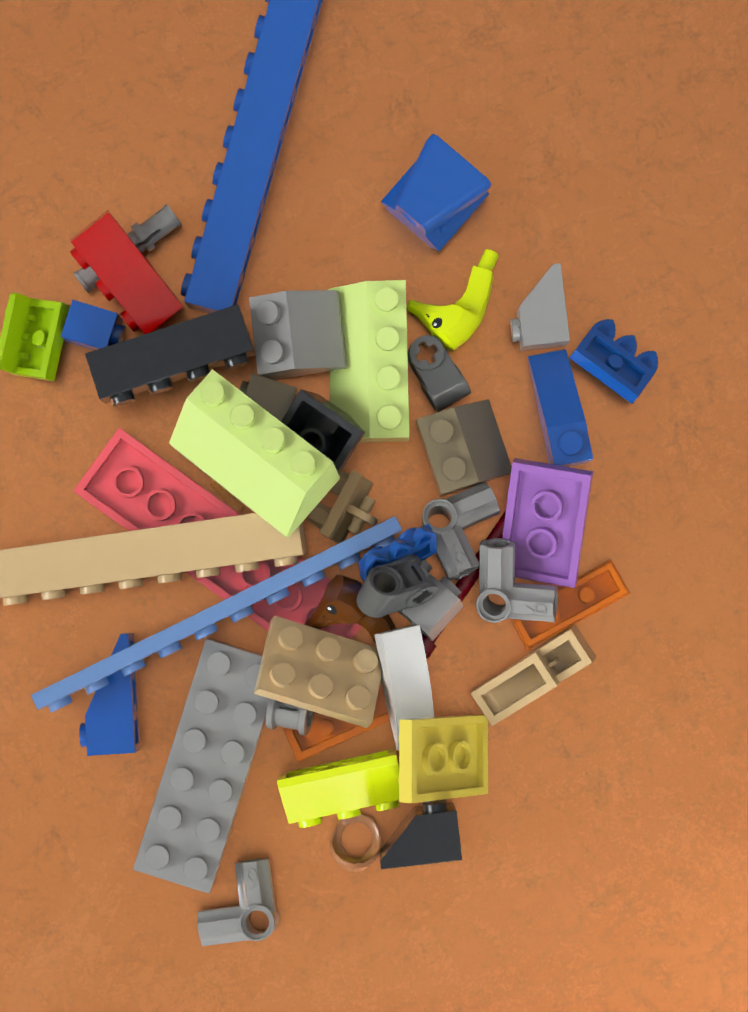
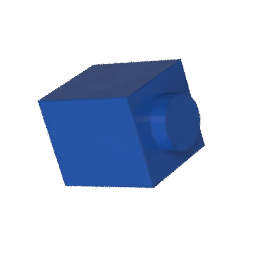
M72 300L61 337L67 343L95 351L122 342L126 326L122 325L123 319L118 313Z

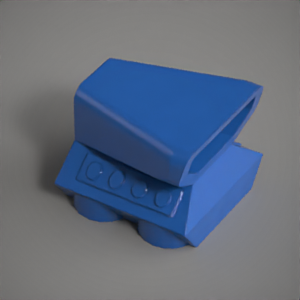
M431 134L426 140L416 162L382 199L381 203L389 213L430 248L440 251L490 194L487 191L491 187V182L439 136Z

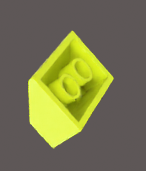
M396 749L281 773L277 779V785L288 823L298 822L299 828H305L321 824V817L337 814L338 820L361 815L360 808L375 805L376 811L399 807V763Z

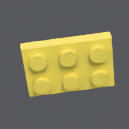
M473 714L399 720V802L419 803L488 794V719L485 715Z

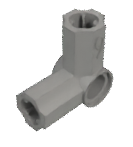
M486 481L449 498L432 500L423 509L421 527L429 524L436 534V555L447 579L450 581L465 577L480 567L463 530L500 514L497 499ZM435 514H443L450 520V523L446 527L436 528L431 525L429 519Z
M504 538L482 540L480 542L479 596L476 602L477 612L480 617L492 623L501 622L506 618L555 622L558 606L557 586L515 583L516 542H511ZM488 595H500L504 599L505 604H494Z
M270 858L235 863L240 905L198 911V934L202 946L246 940L261 941L277 929L280 916L275 906ZM253 911H262L268 916L269 926L267 930L258 931L251 925L250 916Z

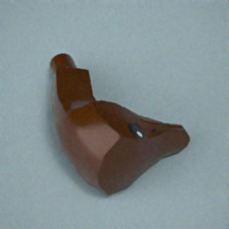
M336 575L328 582L315 612L304 624L320 629L334 624L357 623L369 632L375 644L374 634L397 629L389 614L379 618L364 614L356 602L357 594L363 584L358 580L343 575Z

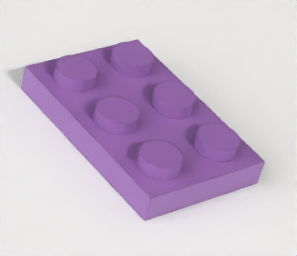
M518 458L513 460L502 538L516 542L515 577L575 588L578 579L593 471Z

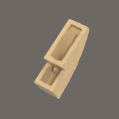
M574 624L471 692V695L491 726L557 687L563 680L593 663L596 655Z

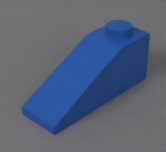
M566 349L528 356L548 463L565 467L589 463L593 460L587 424Z
M134 633L120 634L111 655L134 645ZM121 670L107 676L109 685L95 691L85 715V723H80L79 728L81 747H87V756L136 753L140 750L136 671L125 677Z

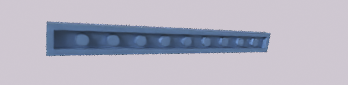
M396 516L32 694L31 697L37 710L48 706L52 713L72 703L70 695L85 688L88 695L109 685L107 680L109 675L121 670L125 677L145 667L143 659L158 652L160 658H164L182 649L179 641L194 634L198 641L218 631L215 623L229 616L234 623L253 614L254 610L251 605L266 599L268 604L271 605L289 596L290 593L287 588L302 581L304 587H307L326 577L323 570L330 566L338 564L340 570L358 562L361 560L359 552L371 546L373 548L377 546L385 547L396 540L394 535L402 531Z

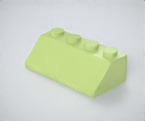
M406 280L364 281L328 289L339 292L347 368L330 371V402L346 412L365 431L359 443L409 442Z
M213 369L186 398L169 442L175 450L287 539L340 479L333 461Z

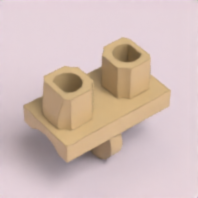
M354 470L350 474L340 472V479L330 490L339 495L332 509L318 503L308 517V520L320 529V534L338 544L345 540L349 531L356 535L359 534L364 522L375 526L378 522L377 518L369 514L376 501L368 497L374 483Z

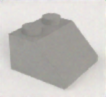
M281 291L249 297L257 373L259 376L280 380L347 368L338 291Z

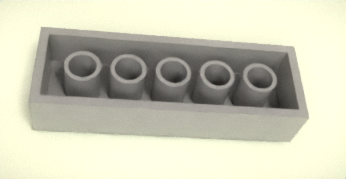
M212 638L205 640L133 870L210 894L216 881L266 722V711L270 698L254 694L263 654Z

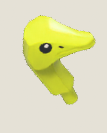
M486 249L478 266L473 265L467 289L462 298L455 304L433 305L409 300L406 309L423 323L431 335L439 339L446 350L454 351L468 341L483 320L494 281L492 270L499 258V255L493 250Z

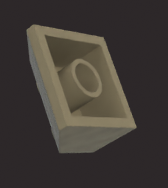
M489 399L455 406L416 419L415 425L439 497L511 474L512 466Z

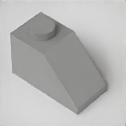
M561 263L553 264L518 307L516 318L510 319L512 342H519L520 352L565 347L570 342Z

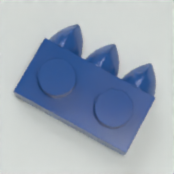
M612 319L599 321L590 329L572 353L570 359L633 404L658 368L657 353L655 351H646L635 357L637 350L635 336L626 335L613 341L616 331L614 321Z
M426 524L423 527L406 530L397 540H394L385 547L377 546L372 548L358 561L361 579L364 582L372 568L397 561L408 555L416 554L421 561L437 553L436 534L430 525Z

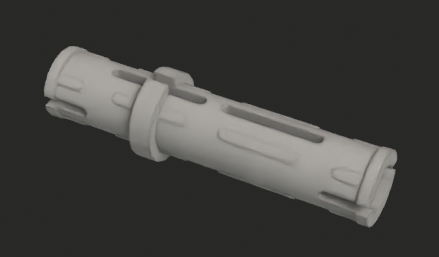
M166 204L139 225L136 222L132 225L131 228L133 230L127 235L141 252L146 249L150 252L156 248L154 243L182 224ZM88 267L86 270L81 268L73 272L88 293L96 287L95 282L100 279L91 267Z

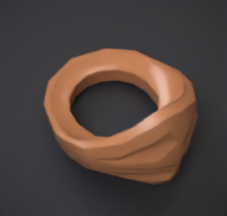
M363 814L339 820L330 839L331 854L335 861L346 871L358 873L370 867L378 858L382 848L379 826L371 817ZM359 822L365 824L370 829L372 843L363 858L354 859L346 856L341 836L347 825Z

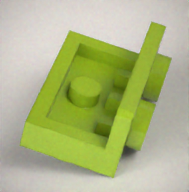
M10 293L0 336V370L16 376L54 382L64 340L61 334L70 305L63 302L29 298L19 293Z

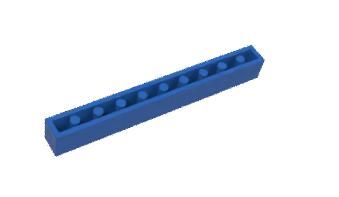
M265 0V2L269 3L266 16L259 15L255 27L254 38L259 39L255 53L249 52L245 62L244 75H248L245 89H238L234 101L233 111L238 112L234 126L228 125L223 140V148L227 149L224 163L218 162L214 170L212 184L217 186L213 200H206L203 209L202 221L206 222L203 237L196 236L193 244L191 258L196 259L192 274H185L181 287V296H185L184 302L190 309L209 314L237 305L323 0Z

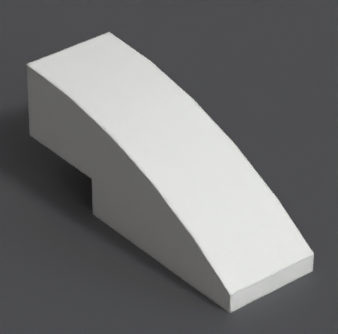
M410 625L374 634L382 667V688L396 750L398 751L399 720L434 717L430 677L420 625Z

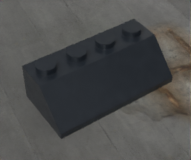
M237 304L86 353L85 356L99 399L105 404L111 402L112 407H118L135 401L134 394L147 390L150 391L151 395L162 393L173 388L172 382L187 378L188 382L204 379L211 369L225 365L226 370L242 367L249 363L248 357L254 356L255 352L244 316Z

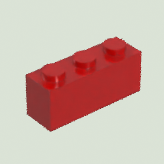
M109 210L71 238V243L75 247L70 251L71 255L84 270L88 267L93 269L100 278L95 282L96 286L109 302L114 298L117 299L125 309L120 313V316L133 332L140 328L144 334L150 333L183 308L180 300Z

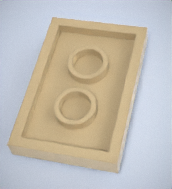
M274 616L270 621L254 694L367 728L373 721L382 675L377 647Z

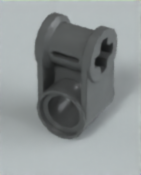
M424 335L418 337L412 343L407 352L409 366L419 380L426 398L436 412L446 409L471 394L467 381L453 363L438 338ZM422 345L425 350L430 348L434 350L435 354L431 357V364L426 359L422 361L417 359L416 356L420 352L419 346Z
M412 554L397 561L372 568L357 594L356 602L364 614L379 618L426 603L434 597L438 587L425 576L420 567L421 560L418 555Z

